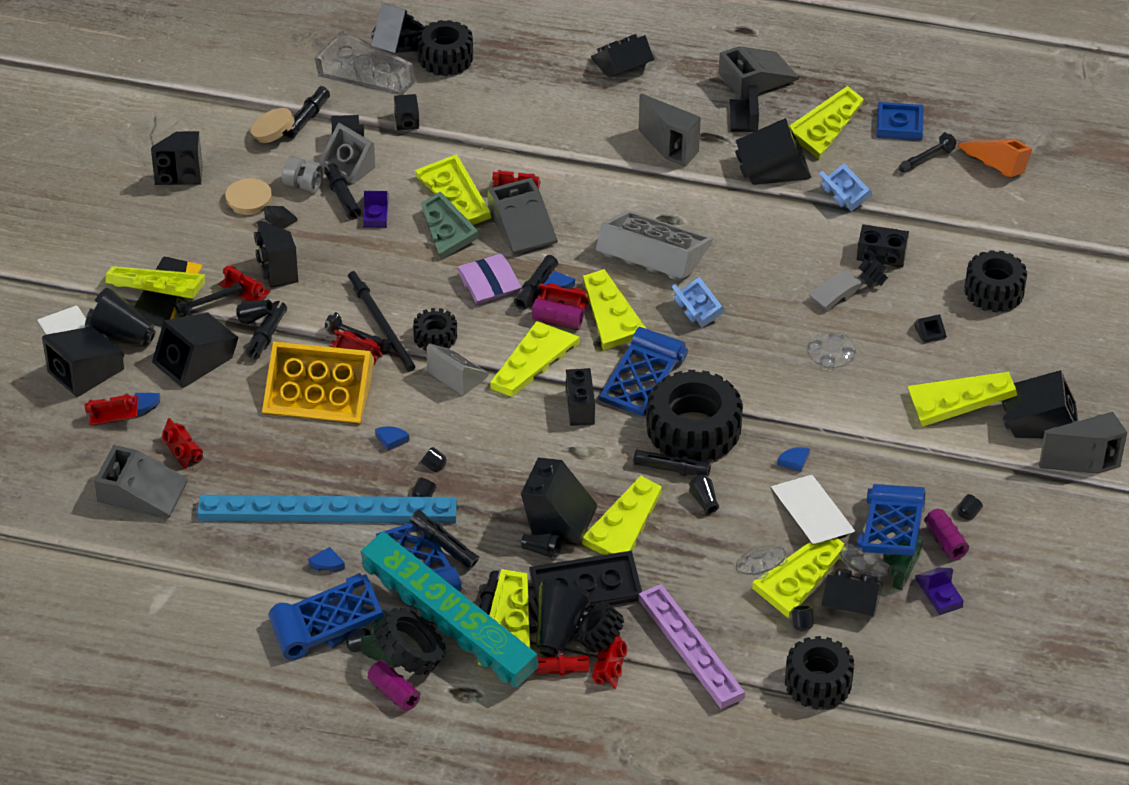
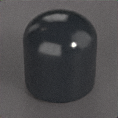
M431 447L422 458L421 463L430 470L438 472L446 466L447 458L436 448Z
M418 478L412 490V497H432L436 484L428 479Z
M966 494L957 506V512L960 517L972 520L982 509L983 504L975 496Z
M801 605L791 610L793 626L796 630L808 631L814 626L813 608L811 606Z
M363 628L350 632L346 637V645L352 652L368 650L373 646V638L370 631Z

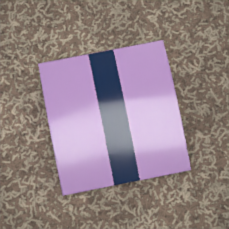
M502 253L457 267L466 289L469 288L475 305L515 294L521 290V286L511 266Z

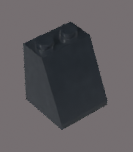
M786 118L735 140L738 150H735V154L739 162L743 163L740 165V170L744 178L749 177L753 185L812 178L802 147Z
M208 312L164 320L152 363L182 388L187 387L232 359L239 337Z
M93 326L42 336L47 372L76 397L81 396L124 370V353L118 345L115 346L111 343L104 333L98 332Z
M1061 370L1014 383L1017 396L1002 401L1003 408L1006 411V414L1003 415L1006 429H1011L1015 438L1043 439L1046 430L1078 421L1076 401Z
M537 458L521 492L531 533L554 532L556 535L561 536L562 541L581 543L597 509V503L562 460Z

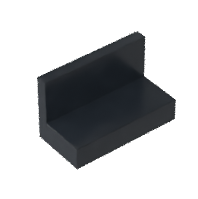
M748 85V99H730L731 132H755L758 130V86Z

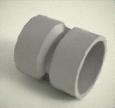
M290 156L283 167L282 182L285 185L295 188L300 186L303 190L315 193L321 186L324 166L320 163L306 162L305 159Z

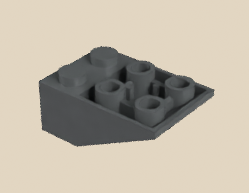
M738 46L720 52L719 74L740 99L748 97V85H757L758 93L799 80L798 75L775 51Z
M641 93L639 95L638 130L666 160L686 167L699 152L701 117Z
M532 178L488 189V209L513 254L558 243L541 193Z
M1114 412L1100 414L1092 418L1046 430L1044 432L1039 467L1087 473H1101L1121 467L1127 431Z
M116 445L112 446L94 480L97 502L169 518L188 482L186 477L142 452Z

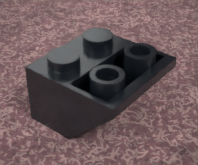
M637 34L597 48L598 53L591 56L592 61L607 77L655 60L646 35L637 37Z
M176 131L151 147L155 185H198L202 183L203 163L199 131Z
M257 221V232H254V240L259 249L255 250L258 264L262 263L261 272L263 279H268L271 288L299 282L296 246L291 232L263 221Z
M837 568L834 572L827 574L821 606L874 616L876 615L883 582L878 581V576L863 573V575L861 574L860 577L852 576L851 570Z

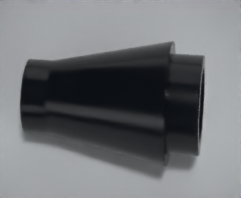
M269 299L242 301L236 308L239 321L251 324L274 311L273 303Z
M706 475L694 477L689 482L690 494L702 506L706 514L716 512L719 509V504L712 480Z
M554 532L524 534L522 536V549L530 550L549 558L558 556L561 551V536L556 535Z

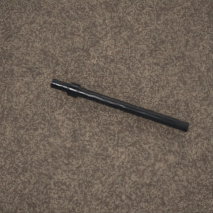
M355 271L350 272L348 278L354 286L353 291L358 298L363 300L385 337L392 342L391 346L408 372L413 371L416 368L415 364L371 297L369 287L365 282L361 281Z

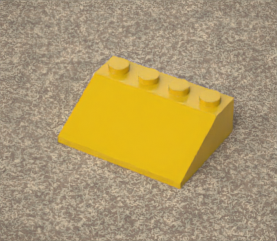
M273 341L262 414L361 424L374 365L371 351Z

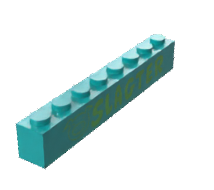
M384 531L361 550L362 567L370 575L375 574L387 589L395 590L403 602L409 606L412 604L416 607L425 620H432L438 625L439 630L445 636L453 637L465 652L470 651L473 653L479 663L485 668L490 667L494 670L502 682L505 684L510 683L513 687L517 688L538 668L536 652Z

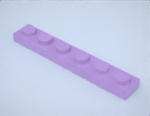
M660 584L639 593V602L718 706L723 709L745 698V691L664 586Z

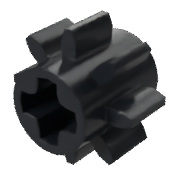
M875 258L871 262L865 259L858 267L862 271L859 277L872 288L876 283L882 286L888 279L884 274L887 268Z

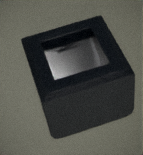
M284 206L264 207L265 219L274 226L283 229L298 221V218Z
M940 314L920 318L914 322L915 329L923 343L947 337Z

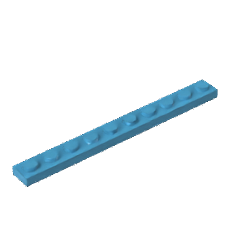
M200 495L198 521L409 523L411 516L420 509L436 523H456L457 497Z

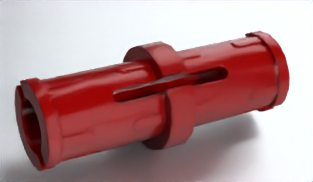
M564 654L558 655V657L538 658V668L535 670V675L559 674V676H565V673H589L588 655L564 657Z

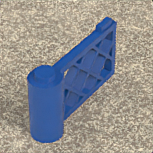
M638 327L633 335L631 345L600 393L599 401L644 417L647 413V395L649 396L653 387L644 389L641 382L653 379L656 385L671 373L675 365L684 362L688 354L685 342L643 327ZM635 354L643 357L644 361L632 364L630 359ZM658 363L666 365L665 369L655 372L652 365ZM648 367L650 373L641 376L637 375L635 370ZM631 371L634 378L621 381L619 376ZM637 384L639 391L627 394L625 387ZM621 389L623 394L618 397L608 395L610 391ZM642 396L645 401L642 407L631 403L632 399Z
M873 484L872 489L868 488L867 504L871 505L864 535L859 534L857 548H862V552L915 556L922 513L925 509V487ZM876 510L888 512L883 515H880L878 512H876ZM906 512L915 513L908 517L904 515ZM895 517L900 520L895 523H891L889 521L890 519H893ZM879 524H882L883 526H885L884 528H882V529H880V530H877V529L875 528V526H877V525H879ZM905 526H908V527L911 528L910 530H908V531H906V532H904V531L901 530V528H903V527H905ZM892 532L897 535L891 539L885 536ZM877 539H879L882 542L880 544L870 543ZM905 541L910 546L898 545V543Z
M410 523L384 531L391 538L399 539L398 543L401 546L406 541L416 544L413 549L404 548L415 557L425 560L424 564L428 567L431 562L441 564L443 567L432 570L461 592L462 587L458 572L454 566L451 567L437 543L427 540L424 533L421 537L410 535L411 532L419 530ZM422 546L433 548L430 554L419 551Z
M361 573L346 578L347 582L295 604L277 603L270 609L268 616L283 656L286 659H299L308 652L310 647L384 617L367 574L361 576ZM365 584L366 589L362 596L352 594L355 588ZM333 597L341 598L337 607L327 604L329 599ZM348 600L358 602L353 611L343 609ZM364 604L374 606L376 609L366 615L360 613ZM309 607L317 608L312 617L302 615L301 613L302 610ZM323 610L333 612L329 621L319 619ZM339 615L349 617L346 623L342 625L335 624ZM314 625L325 627L322 633L311 637L310 632Z

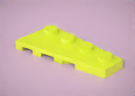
M112 266L106 273V283L113 284L116 287H131L194 299L205 284V274Z
M640 476L585 533L582 544L601 555L633 551L639 534L642 533L648 516L651 515L662 493V486Z

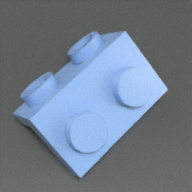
M845 163L828 176L823 171L819 173L823 180L820 183L823 189L828 194L832 192L834 194L833 198L840 207L845 205L851 212L873 195L871 190Z
M700 277L681 290L676 284L672 286L676 293L673 296L680 308L686 306L687 310L684 313L692 323L697 321L701 328L725 312L722 305Z

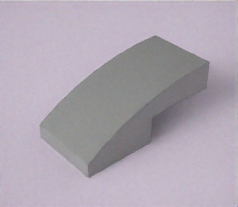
M843 270L820 284L809 296L812 301L828 312L842 298L847 301L863 283L847 270Z

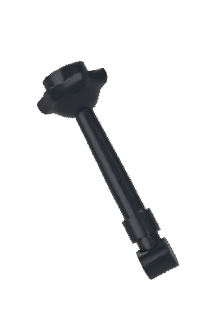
M942 133L939 136L938 145L907 159V161H903L898 167L899 170L906 172L910 167L916 166L920 161L941 149L951 153L956 148V139L952 134Z
M235 282L231 288H224L222 291L191 302L179 296L178 302L174 303L178 316H189L193 307L224 297L227 298L233 296V294L237 296L242 295L244 289L239 282Z
M337 312L334 315L330 314L325 321V328H327L330 335L334 334V330H346L362 340L368 338L375 341L380 350L389 352L392 343L390 340H381L380 337L372 336L344 325L341 316Z

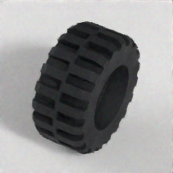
M688 370L685 373H682V371L675 372L674 376L668 375L653 387L648 396L646 418L648 437L651 439L652 444L657 449L660 448V452L665 455L675 457L689 456V459L708 462V459L711 458L716 460L722 457V453L727 454L732 450V447L739 441L743 402L740 399V394L728 380L724 381L723 377L718 374L711 375L709 371L695 372V370ZM687 412H698L706 414L710 418L688 420L678 415Z

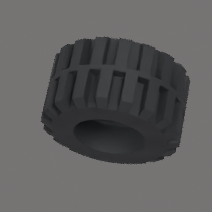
M438 20V22H431L429 25H425L419 31L417 36L418 62L422 68H426L427 72L448 76V74L455 75L457 72H463L465 68L470 67L473 62V35L466 25H461L457 21L452 22V20Z
M989 250L987 253H979V256L975 255L969 261L966 272L964 292L967 295V299L970 302H974V306L982 307V310L985 311L992 310V312H998L1001 310L1005 312L1008 311V308H1016V305H1020L1024 298L1027 280L1025 264L1021 263L1022 260L1018 257L1015 258L1013 254H1006L1000 250L999 252Z
M815 636V639L808 637L804 638L803 643L800 641L795 643V647H791L786 660L785 686H787L788 694H792V699L796 702L801 701L802 706L807 707L810 705L812 709H818V707L830 709V705L835 707L840 705V700L845 701L852 690L855 664L853 655H850V650L847 647L843 648V643L839 641L833 642L832 638L829 637L826 639H821V636ZM812 671H822L827 674H816Z

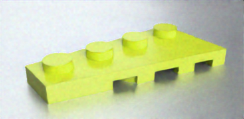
M847 86L795 121L790 127L800 145L819 160L862 106L864 99Z
M457 154L414 170L416 177L434 194L441 192L472 225L491 219V213Z
M605 269L583 276V285L592 308L593 319H595L597 325V332L601 339L603 351L631 342L638 327L646 328Z
M536 321L490 382L491 389L513 397L534 380L535 375L539 372H545L549 368V364L555 359L560 360L566 355V351L569 348H575L579 345L580 337Z
M1009 372L908 386L922 427L1017 396V391Z
M837 537L815 544L809 542L754 580L752 589L789 619L792 616L791 610L803 603L843 555L846 544Z
M501 569L489 616L530 648L527 573Z

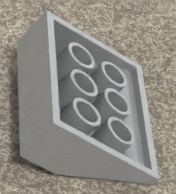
M627 210L602 223L596 250L603 252V255L606 257H618L624 259V262L629 265L639 264L645 266L646 270L650 272H663L668 274V277L671 279L681 280L692 273L711 245L713 238Z

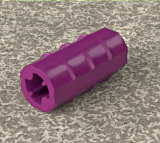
M537 298L532 309L533 320L551 323L555 326H565L566 328L579 330L584 318L583 308L565 305L561 302H551L550 300Z
M939 508L928 513L924 523L928 527L930 534H933L936 542L940 544L942 551H945L947 556L953 560L964 557L969 551V545L965 541L964 536L958 531L957 526L953 524L951 517H948L945 511Z
M384 660L374 663L369 669L367 678L386 697H389L395 705H398L404 711H409L418 704L421 693Z

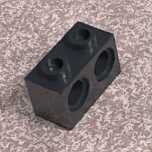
M862 224L856 260L864 261L866 259L868 262H871L875 258L884 265L903 267L909 231Z
M566 369L565 391L570 426L594 425L595 398L591 369Z

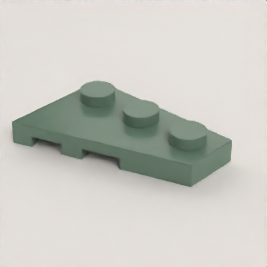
M441 192L421 202L440 260L479 238L478 230Z

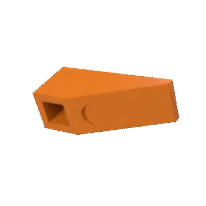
M1016 139L971 140L958 144V147L963 149L967 155L979 158L983 161V164L1000 170L1001 174L1006 177L1023 174L1032 152V148Z

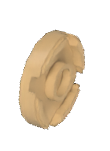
M278 108L266 112L253 123L251 135L259 143L275 141L283 136V131H289L292 128L294 116L287 108Z
M248 178L238 180L232 183L225 193L226 204L229 209L231 207L233 212L241 215L258 214L261 212V209H264L265 206H270L272 202L271 188L267 183L259 179Z

